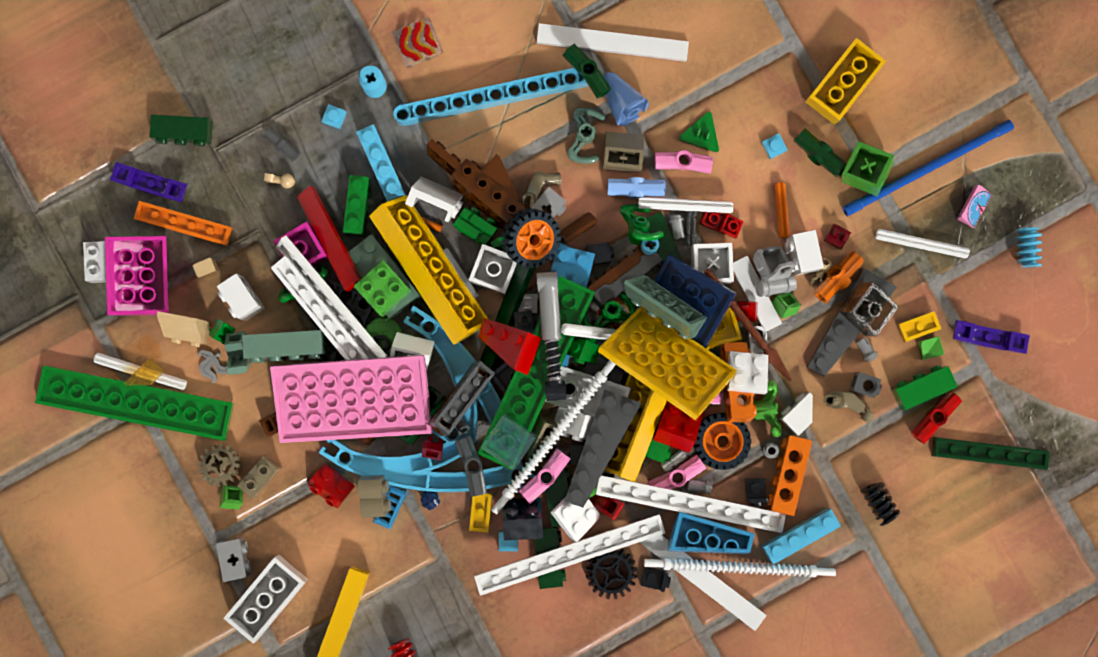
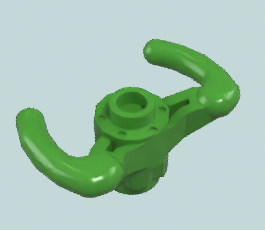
M769 380L768 392L764 398L753 403L757 409L755 418L756 420L765 419L772 426V435L779 437L782 433V424L776 418L775 414H778L779 410L777 402L774 403L778 387L774 380Z

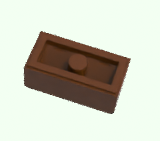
M588 212L561 230L559 235L564 243L568 244L595 226L598 220Z

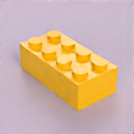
M855 38L805 102L832 124H837L882 68L886 60Z

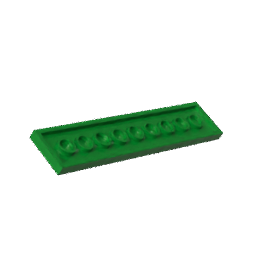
M559 276L558 300L561 328L564 323L581 325L595 292ZM541 317L533 332V335L540 337L541 341L528 375L515 371L477 453L511 470H514L546 401L545 381L548 380L547 375L549 373L546 368L548 366V361L546 360L547 353L545 352L547 347L544 344L546 341L542 340ZM561 333L562 339L558 341L560 346L559 353L561 354L559 356V361H561L560 368L575 336Z
M45 365L42 368L35 400L36 404L222 441L227 439L234 406L232 402Z

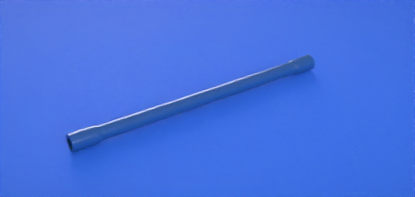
M1008 119L984 134L882 187L878 197L868 194L842 207L844 214L848 217L862 210L865 206L992 139L1014 129L1012 121Z

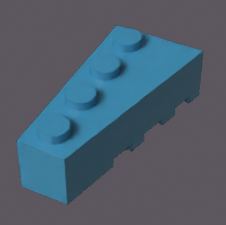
M679 512L675 515L667 551L747 554L751 552L755 534Z

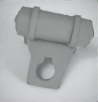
M781 246L767 247L755 252L753 261L761 277V281L756 283V293L759 297H768L796 290L797 282L795 277L791 275V272L797 263L796 261H789L787 254Z

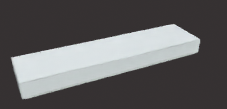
M748 256L734 262L733 273L747 300L758 302L757 320L761 327L767 332L781 325L782 322L769 297H759L756 293V283L760 279Z

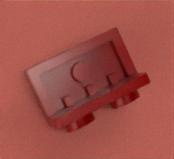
M327 463L321 466L308 483L310 490L314 494L320 495L329 506L337 509L355 488V485Z

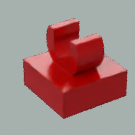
M737 301V305L750 321L756 322L758 302Z

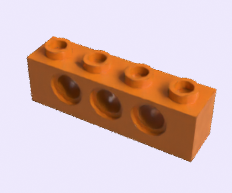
M747 342L724 343L720 347L721 359L728 363V353L730 351L750 353L749 348H747ZM727 385L724 387L727 423L750 422L755 418L757 413L756 405L753 404L755 393L727 391ZM737 397L744 400V405L738 403Z
M786 435V438L782 439L780 449H783L781 457L777 458L776 462L778 471L777 475H774L772 478L771 486L773 491L768 496L767 505L769 510L791 516L795 515L812 445L811 440L792 435ZM793 450L797 453L795 461L789 459V453ZM790 469L793 476L791 479L786 480L784 473ZM786 488L788 496L782 499L779 495L780 490Z

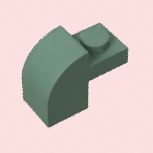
M245 331L226 334L224 346L228 355L226 367L228 375L248 372V367H251L250 360L243 359L242 335H246Z

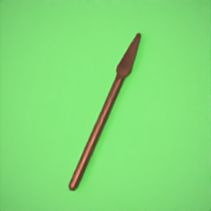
M705 269V275L721 283L710 269ZM733 300L730 305L731 310L764 351V355H768V361L788 381H791L792 378L777 351L767 344Z

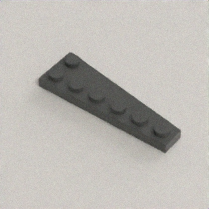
M863 268L808 363L807 368L824 377L897 287Z
M604 390L564 500L565 502L584 508L618 444L621 442L627 428L641 406V402Z

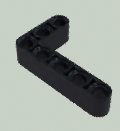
M325 280L327 285L332 284L334 286L333 292L342 303L352 308V315L354 317H361V325L365 329L374 308L369 305L367 309H362L360 303L365 298L353 289L349 291L352 294L351 300L344 302L343 295L348 291H345L339 283ZM336 348L330 361H338L339 351Z

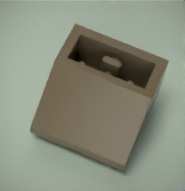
M606 131L603 170L641 173L644 135Z

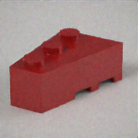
M484 318L478 335L510 367L528 375L541 341L540 337Z

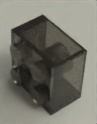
M861 281L839 312L863 335L877 337L899 306L873 282Z

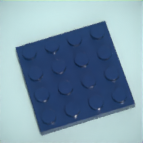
M670 254L654 282L708 317L696 337L692 338L701 346L707 348L737 293Z

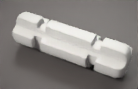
M692 447L690 453L679 450L668 461L665 460L664 463H661L663 470L668 472L673 469V466H677L688 458V455L690 456L695 452L694 447Z

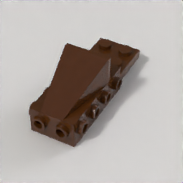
M431 139L427 143V156L451 175V186L486 216L494 220L506 232L504 226L505 224H510L509 218L514 219L516 212L520 213V210H526V208L523 207L500 156L496 154L481 171L480 166L472 160L470 162L466 158L461 164V160L453 153L450 155L441 142H435Z

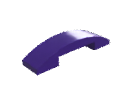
M118 162L115 163L110 178L113 182L181 203L188 185Z
M959 320L955 322L953 339L957 341L1027 354L1030 337L1027 334L993 329Z

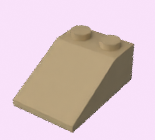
M157 311V318L163 336L170 338L169 342L181 344L182 340L189 341L188 345L200 347L201 344L207 345L211 322Z

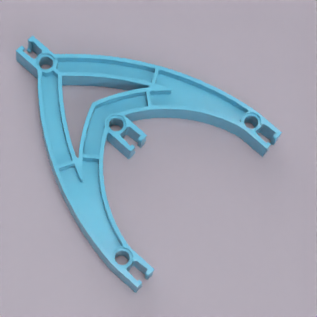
M413 306L411 313H419L424 317V320L420 326L411 323L408 316L403 322L423 334L428 340L435 341L434 347L442 357L455 387L472 363L477 361L460 342L453 345L438 321ZM426 323H434V330L432 332L425 331L424 326ZM489 381L463 416V419L470 427L466 434H458L455 439H451L448 435L441 436L433 429L432 433L446 441L443 444L441 461L422 457V453L406 456L367 454L350 448L338 439L327 440L328 443H333L340 449L336 456L327 452L325 447H322L319 453L338 466L360 476L384 475L385 480L392 486L432 492L469 491L466 471L443 472L433 471V469L444 466L461 457L455 441L471 435L474 445L476 444L478 431L477 400H479L491 425L501 404V399L491 381ZM343 452L350 454V461L348 463L343 462L341 459ZM521 456L519 457L514 470H523ZM502 465L483 469L486 489L512 484L511 480H515L512 477L514 470ZM532 473V475L528 476L534 478L536 475Z

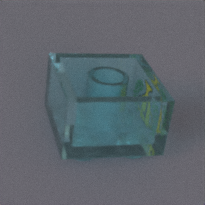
M504 414L481 449L514 471L537 438V435Z

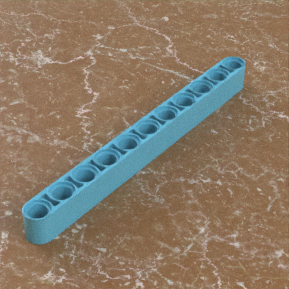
M589 66L583 69L585 73H593L594 71L593 68ZM574 68L399 105L394 109L393 113L399 125L407 126L588 87V84ZM567 76H572L575 78V81L573 83H567L565 81V78ZM549 80H554L557 85L549 87L546 83ZM530 84H536L538 86V89L536 91H530L528 89V86ZM512 88H517L520 91L517 95L509 93ZM493 92H499L501 94V97L499 99H493L491 97V94ZM475 96L483 98L480 103H474L472 99ZM456 100L464 102L461 107L454 106ZM438 104L445 105L443 111H436L435 107ZM425 108L427 111L424 115H418L417 110ZM400 112L408 113L405 119L398 118Z

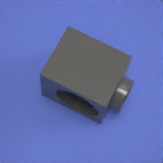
M855 372L849 391L869 398H875L876 395H879L882 388L880 384L881 379L861 372ZM866 380L871 385L868 391L863 388V383Z

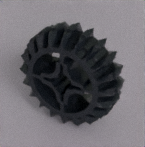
M621 549L619 553H617V550H614L599 557H593L596 559L595 561L588 560L592 567H586V571L591 572V574L586 575V579H593L588 582V585H596L592 589L594 593L600 589L599 597H602L604 592L606 593V599H610V594H613L614 599H617L618 592L624 597L623 590L626 589L627 592H631L628 585L635 586V582L631 578H638L636 574H632L638 568L631 567L635 560L628 561L631 555L627 553L623 556L624 549ZM615 557V560L610 565L600 564L606 558ZM621 560L627 566V577L618 571ZM615 567L614 571L617 575L609 577L608 569L611 570V568ZM596 568L605 574L602 585L596 579ZM614 580L623 582L618 587L608 588Z

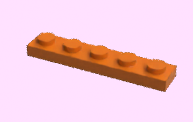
M139 201L134 219L137 221L225 246L228 245L233 229L226 225Z

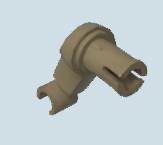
M541 171L536 172L527 186L525 195L522 196V205L524 206L525 203H528L530 208H533V204L545 185H561L560 172L544 174Z
M833 391L825 395L823 402L827 403L826 406L834 409L847 407L857 414L862 412L861 419L868 423L874 417L873 412L867 408L865 409L866 404L854 393Z

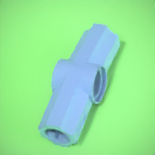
M640 177L608 179L607 196H628L630 199L665 197V180H645V178Z

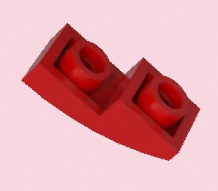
M703 212L699 221L700 225L734 239H737L744 221L730 214L721 212Z

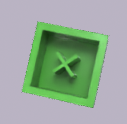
M858 141L842 173V182L878 197L894 164L895 155Z
M384 260L354 285L357 291L382 317L411 292L409 287Z

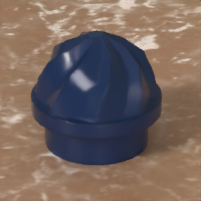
M424 491L421 495L422 506L428 510L434 509L440 503L439 495L435 492Z

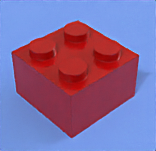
M666 401L653 440L690 453L697 439L703 412L694 420L669 401Z

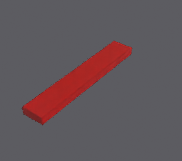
M309 186L297 196V199L344 290L349 292L362 278L314 186Z

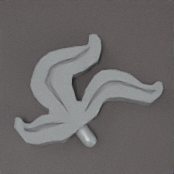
M201 350L198 353V356L203 355L206 360L200 363V373L204 377L212 379V383L217 382V375L211 371L213 364L218 374H227L226 367L221 366L217 358L220 356V352L214 355L213 352Z

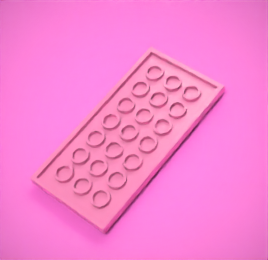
M425 355L273 365L270 367L280 443L431 434L433 432V429L427 424L431 419Z

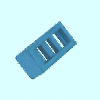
M389 485V491L386 494L388 499L397 504L396 507L391 505V510L394 513L386 515V517L390 518L389 522L380 517H374L373 522L391 529L407 492ZM390 493L400 496V499L398 500L389 495Z

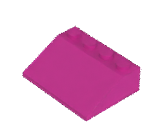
M166 236L105 237L107 315L157 316V311L169 313Z

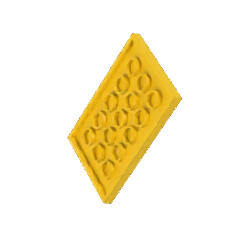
M640 306L599 347L598 352L696 420L735 376L737 370L693 339L681 337L678 334L679 331L673 327L665 326L662 323L663 320L658 317H652L646 312L647 309Z

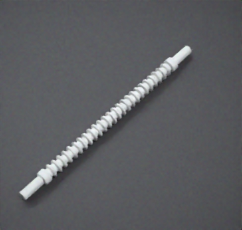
M609 360L601 372L598 371L595 374L596 378L592 379L591 384L588 383V388H584L585 392H581L582 396L577 397L578 401H574L575 405L570 406L571 410H567L568 414H564V418L560 419L561 422L557 423V427H553L554 431H550L551 435L546 436L547 440H543L544 444L539 445L540 449H536V454H532L533 458H529V463H525L526 466L522 467L523 470L518 472V476L515 475L516 479L511 480L512 484H508L509 488L503 490V495L491 509L493 513L498 514L507 501L512 500L515 496L514 492H518L517 488H521V483H525L524 480L528 479V475H532L531 471H535L534 467L539 466L538 462H542L541 458H545V453H549L548 449H552V444H556V439H560L559 435H563L562 432L567 430L566 427H570L569 423L574 422L573 418H577L576 414L581 413L580 409H584L583 405H587V400H591L590 396H594V391L597 392V388L601 387V383H605L608 379L607 375L614 368L615 363Z
M664 558L663 560L644 559V567H660L664 570H670L671 568L676 570L678 568L680 571L683 568L684 571L687 569L689 571H692V569L698 571L700 569L703 572L705 569L706 572L709 570L714 572L716 570L718 573L722 570L723 573L725 571L728 573L731 571L736 573L738 571L739 574L743 571L744 574L747 572L758 574L760 572L763 575L765 572L766 575L769 573L774 575L776 573L778 576L780 573L783 576L785 574L788 576L791 574L796 576L798 574L799 577L802 574L804 577L807 575L809 577H816L817 575L836 576L835 568H817L815 565H809V567L804 565L802 567L799 564L797 567L795 564L793 566L790 564L787 566L782 564L780 566L779 563L775 566L773 564L769 565V563H766V565L760 563L758 565L757 562L753 565L752 562L749 564L747 562H744V564L739 562L737 564L735 561L733 563L722 561L720 563L719 560L715 563L714 560L711 562L709 560L698 562L696 559L693 562L692 559L689 561L684 559L682 561L680 558L678 561L675 558L673 560L671 558Z

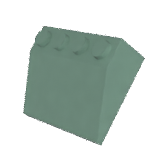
M645 275L627 279L624 282L626 296L631 299L630 301L634 305L644 307L649 315L660 318L665 326L673 327L685 339L696 337L708 318Z

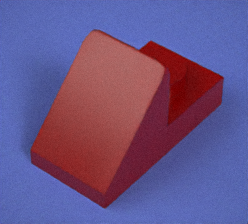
M596 494L589 499L596 509L613 520L616 519L624 506L620 499Z

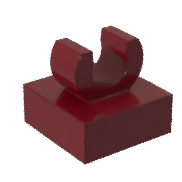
M834 223L824 241L841 250L851 232Z
M429 436L427 441L423 443L422 457L441 461L443 454L442 438H439L438 443L431 442L432 436Z

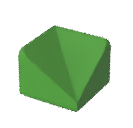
M791 292L777 295L772 302L774 309L782 319L797 314L801 307V304Z
M939 336L917 342L922 360L944 355Z
M223 485L220 489L219 508L240 509L243 505V491L238 486Z

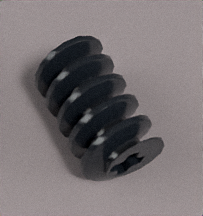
M883 482L871 484L860 491V493L867 492V495L864 497L865 500L871 499L868 506L875 505L872 513L879 512L876 520L883 519L880 526L892 522L900 514V510L895 509L896 503L891 502L892 496H886L888 490L883 489L885 485Z

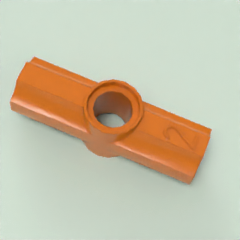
M851 251L839 265L832 266L827 271L828 277L815 290L814 295L816 298L827 304L838 290L847 288L851 283L850 277L863 264V258L856 252Z

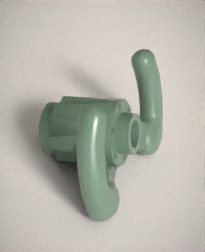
M579 108L573 113V119L578 125L576 140L572 147L568 149L567 155L574 162L591 164L599 161L598 155L582 157L577 154L584 145L593 142L596 132L595 127L587 123L583 116L591 115L603 121L605 120V115L592 108Z

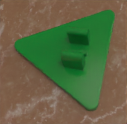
M707 112L679 137V140L717 153L719 146L712 113Z

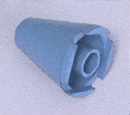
M608 72L603 75L611 88V91L605 95V98L618 126L620 124L625 126L639 118L638 113L641 110L643 112L647 110L649 106L648 100L616 73Z

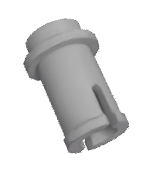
M681 215L672 216L670 221H668L671 223L674 240L686 237L682 224L684 219L681 218Z
M867 337L856 343L865 357L864 360H867L868 363L878 357L876 354L878 352L874 351Z
M768 443L762 447V453L767 458H775L779 453V448L774 443ZM771 447L772 451L769 454L768 449Z
M690 479L688 491L702 492L705 495L707 493L711 494L712 482H709V480L699 481Z

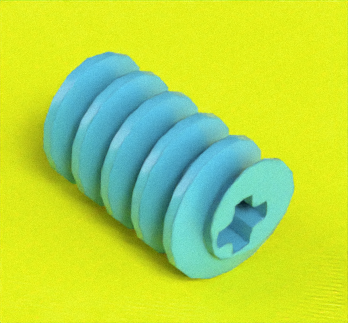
M375 66L362 68L359 83L366 95L371 98L382 96L386 91L387 85L380 69Z
M1030 227L1017 230V233L1022 235L1017 237V241L1022 242L1017 245V248L1022 250L1017 252V256L1022 257L1017 260V264L1022 265L1020 267L1034 268L1042 266V264L1036 262L1042 259V256L1036 255V253L1042 251L1041 248L1036 247V245L1042 243V241L1036 240L1037 237L1042 236L1041 233L1036 232L1040 228Z

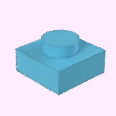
M328 104L321 122L340 130L347 112Z
M780 134L761 143L769 159L788 150Z

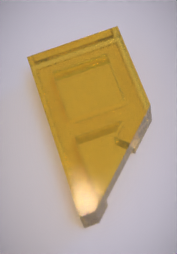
M149 358L124 384L126 386L152 385L165 370L152 358Z

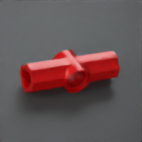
M951 390L946 392L937 404L926 412L925 417L911 431L912 436L922 444H925L937 429L947 422L948 417L962 403L960 397ZM935 412H937L940 416L938 422H935L933 420V415Z

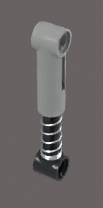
M557 271L537 273L542 340L546 341L544 343L547 347L545 352L547 353L546 360L548 361V366L546 368L549 373L547 375L548 380L545 381L546 401L566 400L565 380L560 375L562 370L560 369L561 361H559L561 354L559 353L560 346L558 341L562 339Z

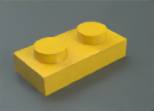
M935 311L897 324L903 342H908L941 329Z
M492 493L472 496L469 531L489 532Z

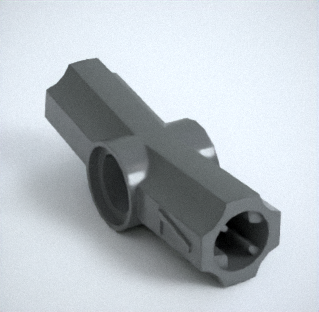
M471 435L455 441L466 471L470 497L487 494L483 464L477 454ZM475 460L478 462L479 468L477 471H471L468 468L470 461Z

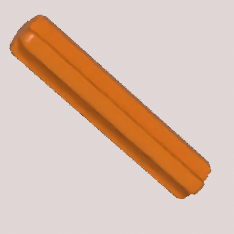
M777 182L774 187L779 238H789L790 229L785 182Z

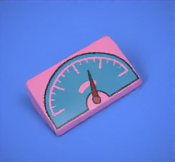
M979 184L974 186L957 219L974 228L992 194Z

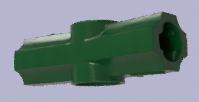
M575 44L571 45L563 53L562 56L574 67L581 78L586 81L597 99L602 98L611 91L610 86L598 70L596 62L589 59ZM589 66L594 71L591 74H587L583 69Z
M806 128L794 139V142L808 154V158L814 164L823 166L836 178L843 173L847 163L837 156L827 143L819 141Z

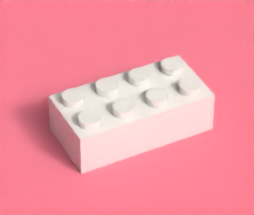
M278 555L273 558L223 619L254 644L309 579Z

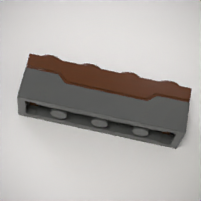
M649 243L645 245L646 247H649L650 250H653L652 246ZM641 244L633 250L634 253L629 257L625 255L618 261L619 264L616 267L610 266L603 272L604 276L599 279L596 277L588 283V289L595 292L592 300L601 310L606 302L614 300L621 293L625 292V280L642 275L646 276L661 264V257L657 253L653 255L644 254L641 250Z
M481 361L472 363L427 424L441 436L449 435L495 373Z

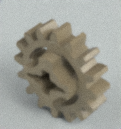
M219 444L218 448L212 445L211 451L205 449L206 455H200L203 461L197 464L202 467V469L198 470V473L204 474L202 479L204 481L208 480L207 483L210 485L215 483L217 487H220L221 482L225 486H227L228 480L234 482L233 475L239 476L236 469L241 468V465L237 464L241 460L240 457L236 456L237 452L235 450L231 451V447L228 445L224 448L222 444ZM221 453L227 454L229 457L223 458ZM219 461H220V462H222L223 464H221V465H220V468L218 469L217 467L219 466ZM210 473H216L219 478L212 477Z

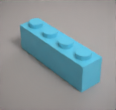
M374 124L357 131L358 138L387 202L406 195Z
M826 507L760 546L769 562L774 565L836 530L841 525L832 509Z

